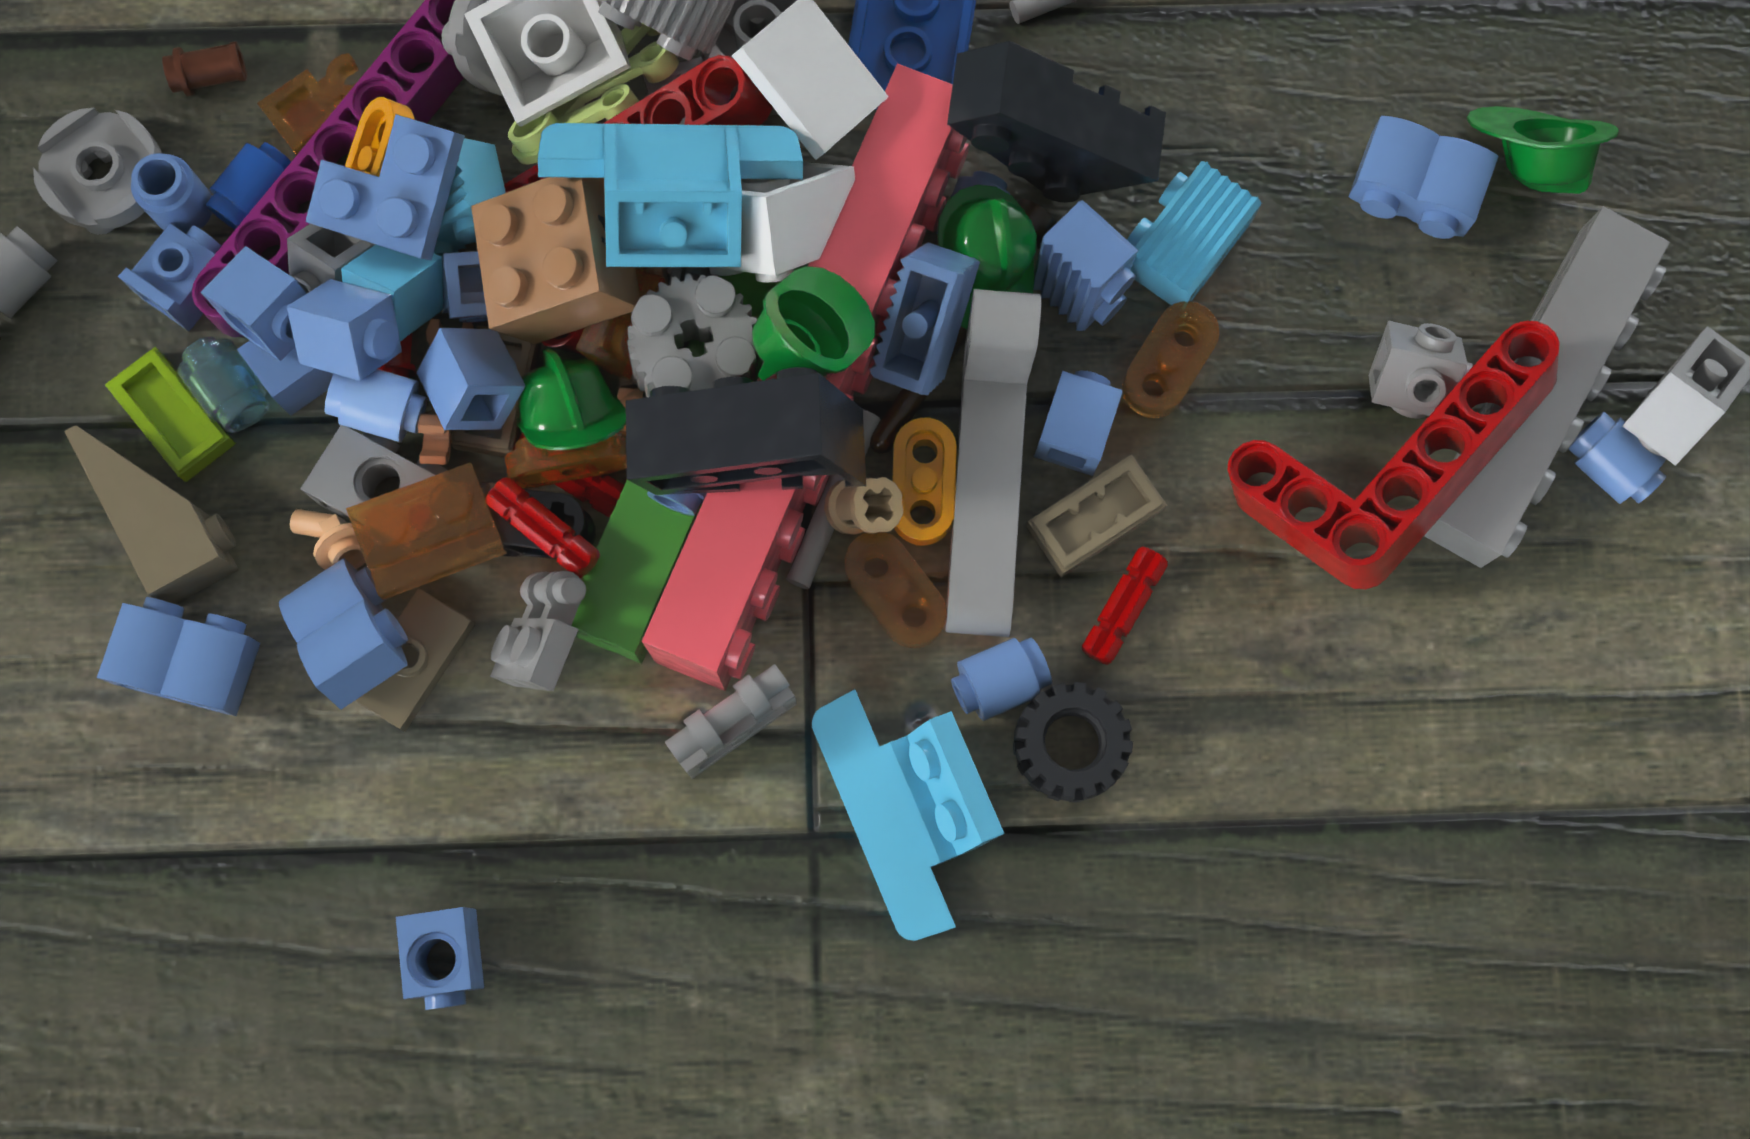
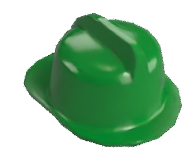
M1482 107L1470 111L1467 116V121L1473 128L1502 139L1506 165L1515 179L1529 189L1541 192L1574 194L1585 192L1592 182L1600 144L1616 138L1619 133V128L1610 123L1566 119L1516 107Z
M980 184L959 190L945 203L939 216L937 240L938 246L975 258L980 262L961 323V327L967 330L974 289L1033 294L1035 282L1033 258L1036 253L1037 235L1032 220L1012 195L996 186Z
M805 266L793 271L768 291L763 300L764 309L756 321L751 334L753 346L764 362L758 373V377L762 381L777 375V372L780 370L794 367L811 368L827 378L833 373L845 371L869 348L875 337V321L866 301L841 276L824 268Z
M543 349L542 366L527 372L521 377L525 388L519 397L520 417L517 418L516 423L528 442L537 448L571 450L590 446L612 437L626 425V408L611 393L598 365L591 359L573 358L562 360L552 349Z

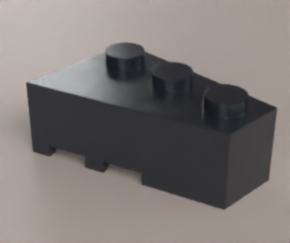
M1011 41L957 54L947 125L969 139L975 148L987 152L1007 166L1009 172L1024 178L1037 187L1046 198L1056 202H1074L1080 198V195L1158 181L1166 118L1165 111L1149 106L1145 108L1144 112L1140 113L1120 104L1121 91L1108 85L1099 87L1098 93L1073 82V69Z
M805 367L787 368L777 372V379L753 382V380L745 377H724L715 380L713 388L694 391L681 386H662L652 389L650 397L626 400L627 480L655 495L739 492L740 483L778 478L782 479V490L803 489V476L839 474L845 479V487L866 486L863 409L814 369Z

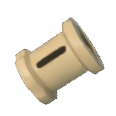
M886 477L866 478V486L845 487V479L840 480L829 489L825 497L824 510L826 518L831 526L842 534L856 535L863 532H889L899 524L903 515L902 493L898 486Z

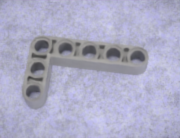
M974 289L965 340L956 460L955 510L951 530L945 632L999 637H1009L1015 583L1026 393L1028 379L1038 346L1041 294Z

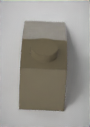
M75 425L64 431L149 596L177 604L239 570L229 551L237 547L235 538L219 514L208 515Z

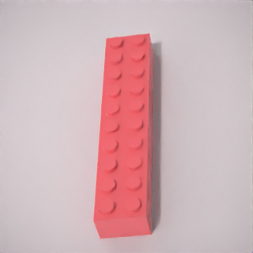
M898 63L885 90L889 97L878 106L852 164L855 171L853 186L820 259L808 264L809 267L824 268L833 272L851 284L868 304L875 321V337L869 348L845 371L833 373L826 378L852 401L854 392L856 391L864 395L873 376L869 369L876 364L872 357L877 348L878 336L881 337L879 333L886 329L883 321L889 317L886 309L893 304L890 296L897 292L894 284L900 280L897 272L904 268L901 259L922 245L926 229L932 232L936 230L939 216L947 201V197L943 196L949 177L958 178L970 146L966 143V137L947 125L953 84ZM774 375L766 380L777 379V375ZM829 475L803 476V489L782 490V479L778 478L740 483L739 492L706 494L642 639V643L655 663L723 691H726L731 677L739 680L743 678L755 650V644L750 642L753 626L757 618L763 621L768 620L780 592V586L775 584L778 577V568L782 560L790 564L793 562L805 533V528L801 527L803 510L806 503L813 506L818 504Z

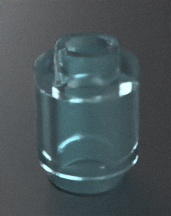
M205 337L197 340L185 349L182 354L183 361L179 365L177 373L212 423L221 424L229 433L244 430L259 421L269 410L270 404L265 398L267 390L238 352V348L232 340L227 338L216 340L214 337Z

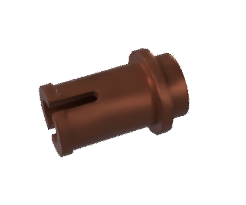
M236 41L230 42L227 45L184 52L181 47L173 48V55L162 57L164 73L173 93L183 91L187 97L193 96L197 88L247 80L245 62Z

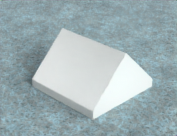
M489 0L464 14L516 124L520 127L631 68L620 29L615 22L598 13L603 2L602 0Z
M797 0L732 55L789 128L797 134L798 139L815 160L826 153L889 97L814 0Z

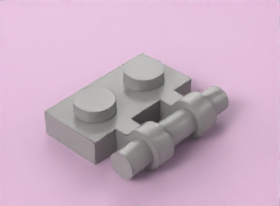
M542 571L532 573L525 579L520 586V596L527 604L522 618H514L511 626L506 625L499 632L491 651V660L496 663L490 677L515 687L554 691L579 630L571 625L579 605L586 595V585L576 574L569 571Z
M775 664L754 679L749 674L732 685L735 690L733 694L704 714L700 709L683 720L686 727L665 741L669 750L691 779L797 705L795 695L788 687L790 686L788 681Z

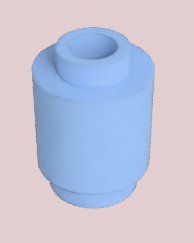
M377 369L361 381L333 374L326 395L325 414L338 417L339 425L402 442L407 431L415 434L418 433L419 417L422 413H425L428 399L418 394V381Z

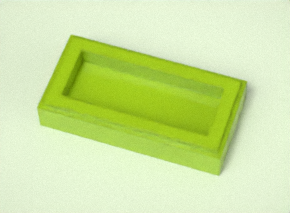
M157 347L152 348L105 384L172 470L185 482L236 444Z

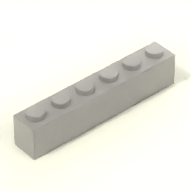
M1604 206L1580 229L1530 320L1548 325L1556 332L1559 339L1557 382L1555 386L1424 537L1479 568L1484 567L1501 555L1508 558L1515 551L1527 530V525L1520 522L1529 503L1537 505L1554 481L1556 473L1548 469L1557 451L1566 452L1582 429L1584 421L1576 417L1585 399L1591 402L1597 397L1611 374L1612 370L1604 365L1612 349L1619 351L1626 344L1639 322V318L1632 315L1636 304L1640 298L1645 301L1651 296L1666 272V268L1659 265V262L1670 243L1669 241ZM1525 356L1516 359L1514 362L1523 367H1532L1539 365L1542 361L1535 357ZM1484 403L1479 413L1492 414L1502 408L1493 403ZM1457 452V454H1456L1454 460L1457 459L1459 456H1461L1458 452Z

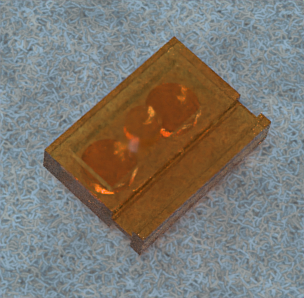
M471 462L346 508L365 562L376 585V592L382 600L507 553L491 510L486 503V497L477 473Z

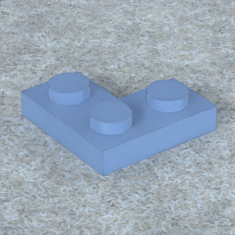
M395 114L380 176L321 160L305 222L420 259L432 261L465 135Z

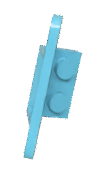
M555 123L547 126L541 133L538 152V177L604 178L606 267H741V179L803 180V158L797 134L784 126Z
M854 689L815 712L812 719V729L897 932L907 940L916 941L956 927L931 868L972 851L1005 833L952 711L929 719L905 737L879 746L858 694Z

